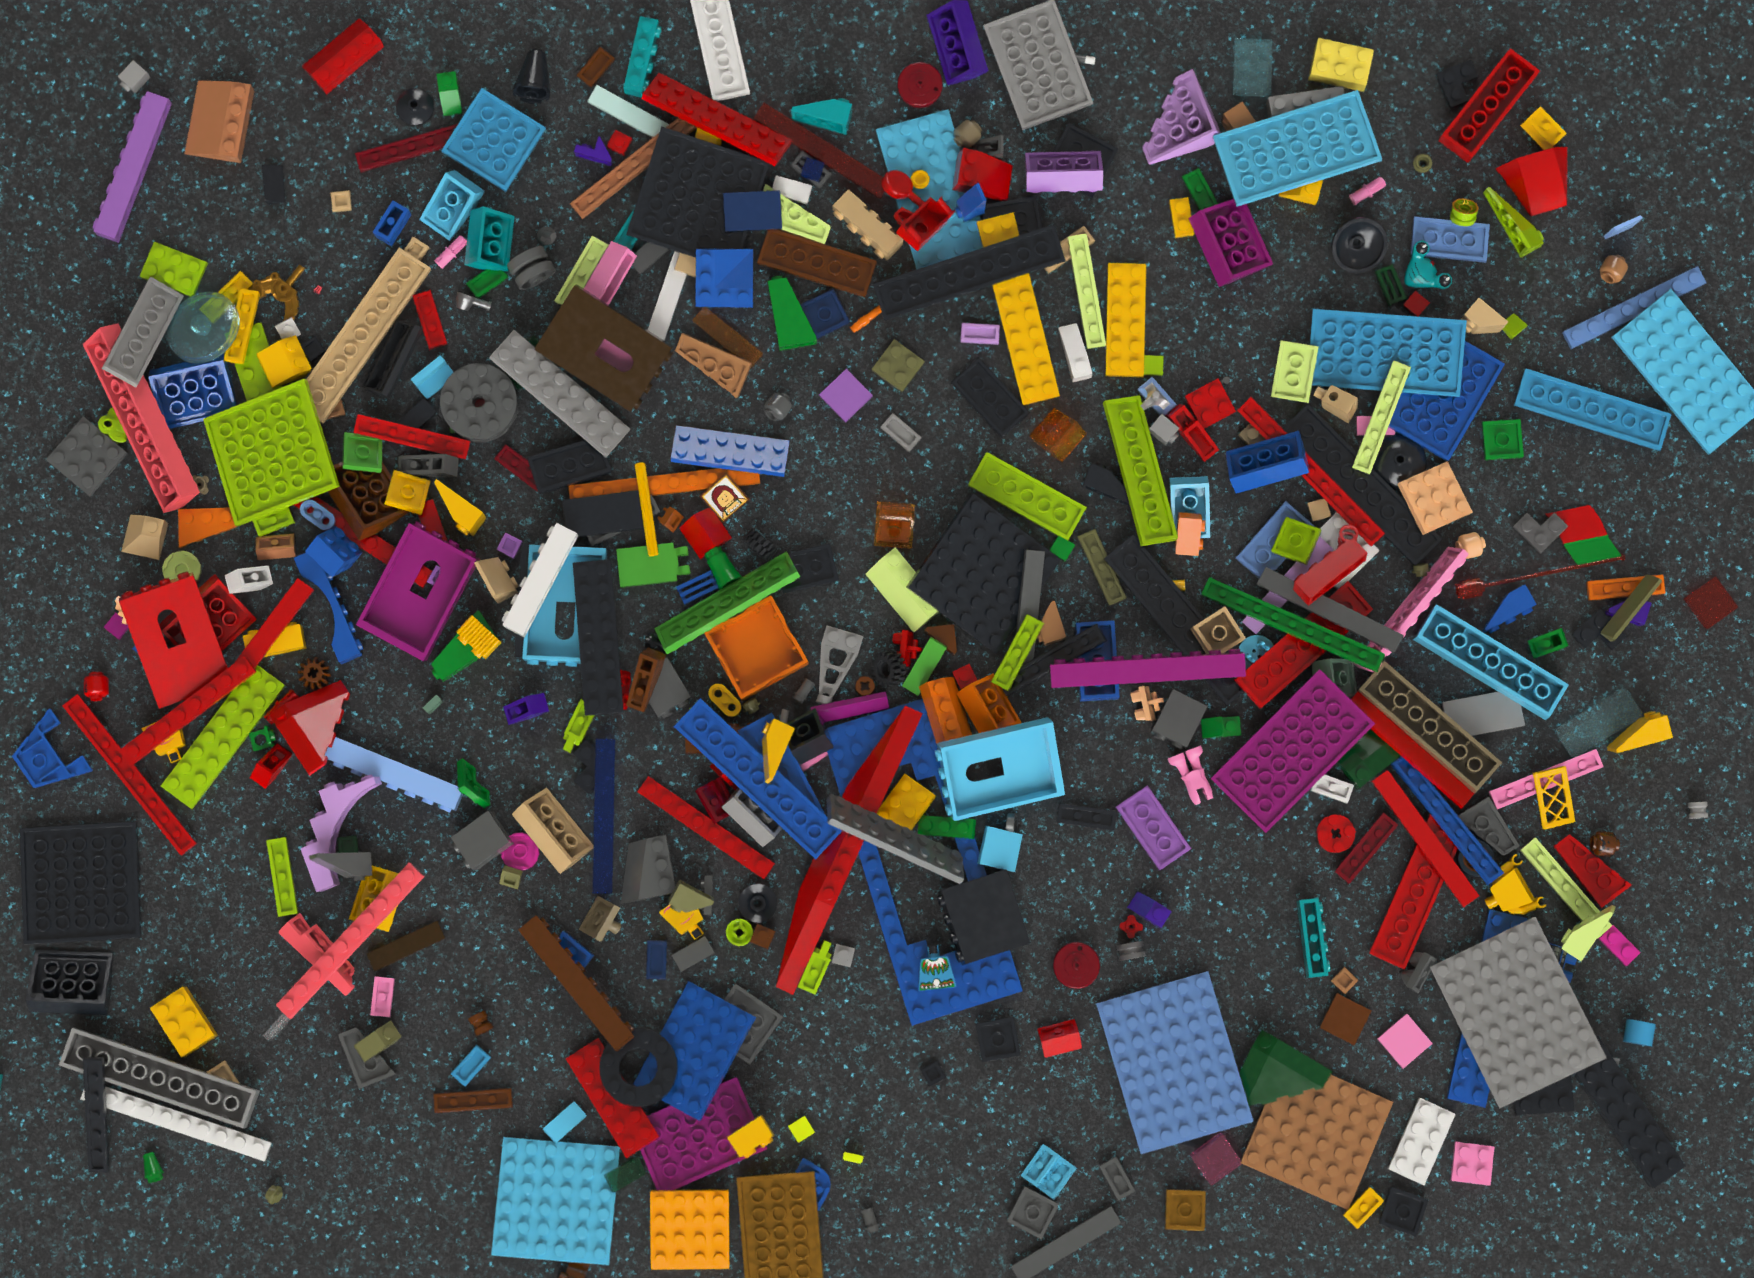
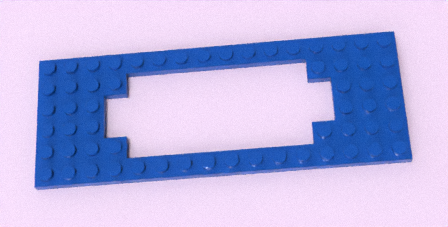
M923 699L827 728L834 748L828 750L827 753L841 797L851 779L906 705L923 714L899 767L911 763L916 781L935 776L944 806L947 804V799L943 797L941 788L944 786L943 779H940L938 768H941V765L935 755V750H938ZM975 837L974 839L955 838L958 851L963 857V867L967 880L971 881L987 876L984 865L977 864L979 849ZM864 840L858 854L911 1026L1023 991L1010 950L963 966L961 962L957 961L955 951L941 955L940 957L948 956L956 987L919 991L920 959L928 958L927 942L924 940L907 945L877 846Z

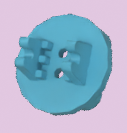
M1252 635L1243 640L1239 645L1238 649H1240V652L1245 653L1246 669L1259 659L1258 655H1264L1274 646L1268 638L1261 635Z

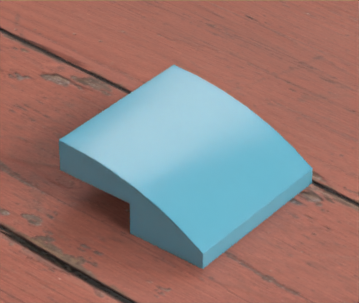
M1042 1144L1021 1176L1055 1200L1077 1168Z

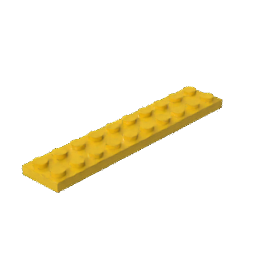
M1014 212L977 221L983 247L1019 236ZM1026 274L993 285L1022 404L1028 405L1060 397L1030 275Z

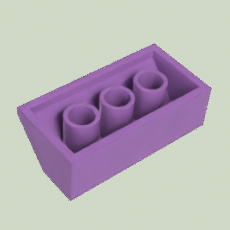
M1101 151L1025 153L1027 192L1057 193L1059 191L1095 192L1103 190Z

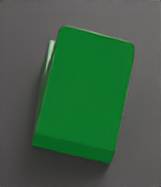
M1562 628L1528 640L1534 659L1569 646Z
M1219 716L1201 719L1202 739L1241 736L1240 716Z

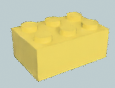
M1318 38L1308 80L1339 87L1343 86L1344 88L1363 92L1367 85L1374 50Z

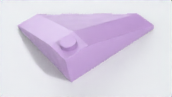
M1193 69L1175 78L1173 82L1175 88L1171 95H1167L1162 105V109H1164L1160 119L1156 118L1152 126L1151 132L1153 135L1149 142L1145 141L1143 151L1149 165L1207 148L1215 144L1213 136L1221 133Z

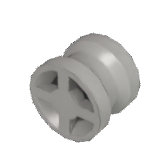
M1708 802L1688 803L1690 808L1689 819L1708 818V813L1706 812Z

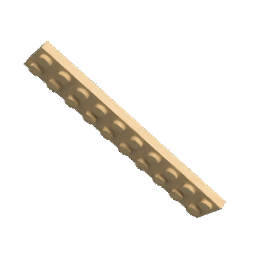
M398 248L307 378L317 414L322 424H324L431 271L429 266L401 248Z

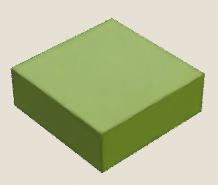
M1144 355V375L1163 376V356Z

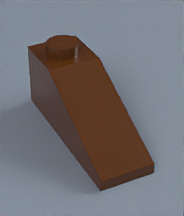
M647 648L640 653L626 706L645 712L661 674L666 654L651 648Z

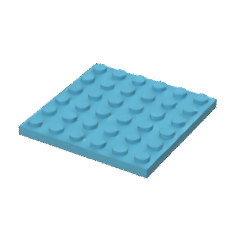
M503 1137L491 1255L609 1265L620 1147L557 1142L555 1144L554 1141Z

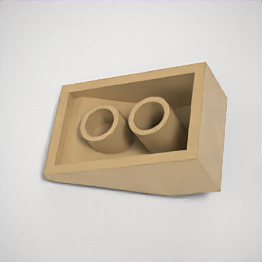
M499 557L474 563L492 597L498 604L518 593L516 588L519 586L514 577H509L507 571L510 569L505 560L501 561Z

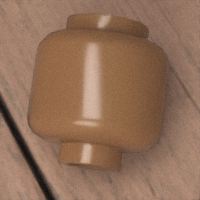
M1609 255L1600 267L1601 278L1607 283H1618L1626 274L1628 265L1622 256Z

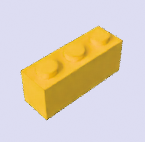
M290 622L264 657L307 649L303 627L297 624V622ZM258 630L248 631V635H243L245 648Z

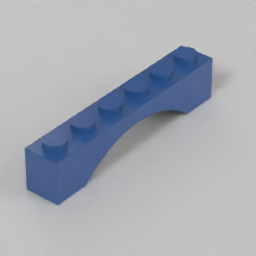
M307 553L294 557L301 576L317 585L331 604L335 622L334 637L331 645L339 663L344 664L362 656L361 650L364 648L360 639L356 640L353 634L356 632L352 621L348 622L346 618L348 611L345 605H341L338 598L341 595L337 587L333 588L331 580H333V577Z

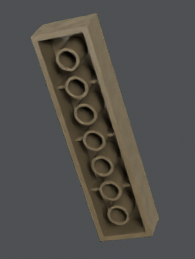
M1385 661L1381 664L1378 672H1374L1358 690L1473 793H1476L1502 764L1497 757Z

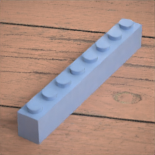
M335 737L332 747L327 748L325 754L328 760L334 762L333 766L340 769L348 767L351 769L350 773L360 777L362 773L365 775L372 774V777H380L381 781L387 783V788L395 791L400 788L405 790V795L415 798L416 795L423 798L422 802L433 805L434 802L440 804V809L451 812V809L456 811L463 796L454 784Z

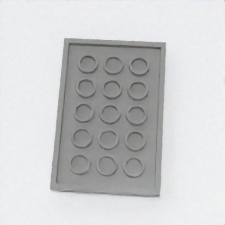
M1049 0L983 25L1022 130L1093 105L1091 95L1055 0Z

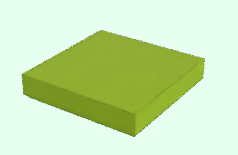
M1285 517L1271 552L1307 565L1322 530Z

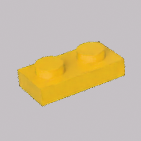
M1188 197L1169 200L1175 238L1193 236L1194 230L1188 219L1191 217Z
M1369 1187L1343 1216L1358 1229L1384 1200Z

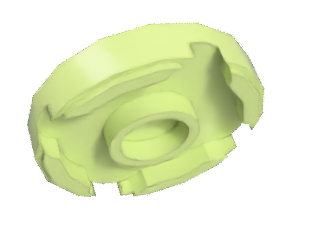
M178 551L170 554L162 566L164 578H170V580L178 578V574L186 571L188 573L193 572L196 582L201 575V564L198 558L187 551Z

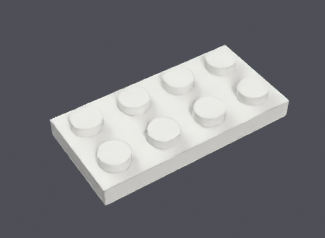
M1418 1098L1388 1169L1421 1185H1425L1455 1114L1422 1098Z

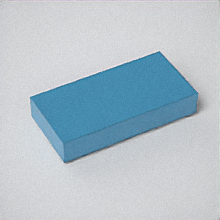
M476 1044L453 1070L451 1075L466 1087L491 1059V1056Z

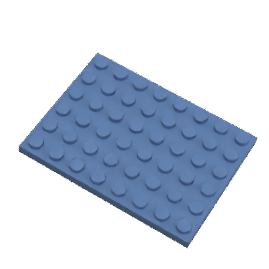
M1208 971L1096 1004L1140 1154L1254 1122Z

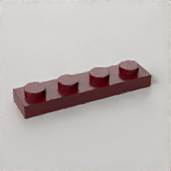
M1383 812L1334 872L1350 884L1396 829L1398 824Z

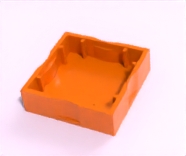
M771 595L748 607L738 616L730 618L704 633L741 701L809 664Z

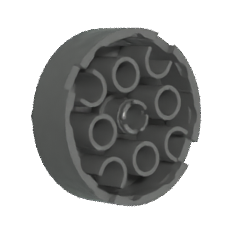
M475 363L463 366L449 376L441 391L440 407L445 421L457 435L472 442H489L501 437L509 430L517 417L519 401L511 380L504 372L492 365ZM478 399L485 400L482 407H475L474 403Z

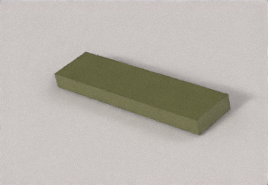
M1096 529L1078 536L1077 538L1108 606L1125 600L1126 595L1115 572L1104 560L1107 554Z

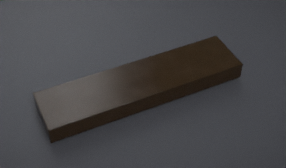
M435 921L367 953V957L374 972L446 938L438 921Z

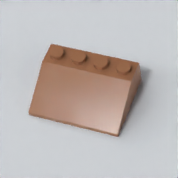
M198 81L185 148L186 155L241 163L254 89L251 84L232 81Z

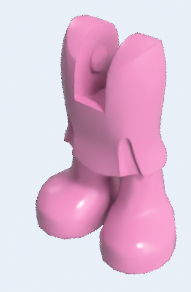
M1201 745L1185 751V755L1193 769L1192 771L1188 769L1184 753L1168 758L1170 765L1176 766L1179 770L1189 797L1195 805L1201 803L1197 789L1202 788L1207 800L1213 798L1211 786L1199 759L1203 752Z

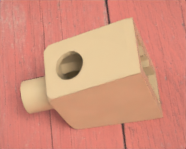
M1333 385L1328 390L1318 386L1314 393L1315 397L1322 400L1323 409L1347 423L1350 422L1358 408L1357 397Z

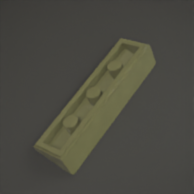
M1646 575L1603 628L1601 634L1610 642L1616 640L1661 584L1662 580Z

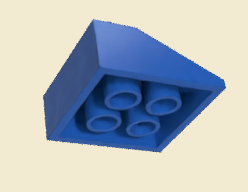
M696 248V307H753V249Z

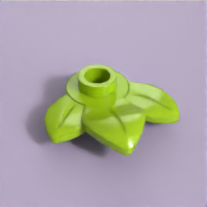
M112 407L107 415L99 419L98 428L102 433L108 434L113 441L126 442V434ZM106 421H109L111 423V426L106 427L104 423Z

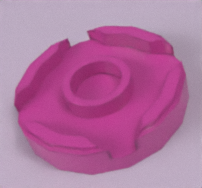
M526 833L511 834L509 837L514 844L501 853L504 863L509 867L522 871L533 867L540 854L539 847Z

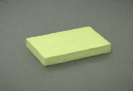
M1281 340L1271 397L1309 403L1318 346Z

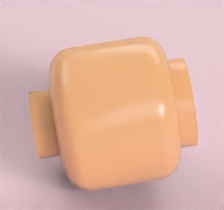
M1476 532L1460 535L1455 544L1456 548L1464 549L1468 553L1465 559L1480 556L1483 553V548L1486 547L1484 538L1480 537Z

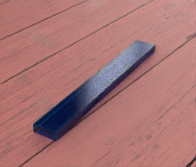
M596 739L593 894H612L615 739Z

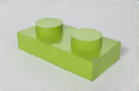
M287 507L256 519L253 523L258 536L261 537L294 524L295 521L290 508Z

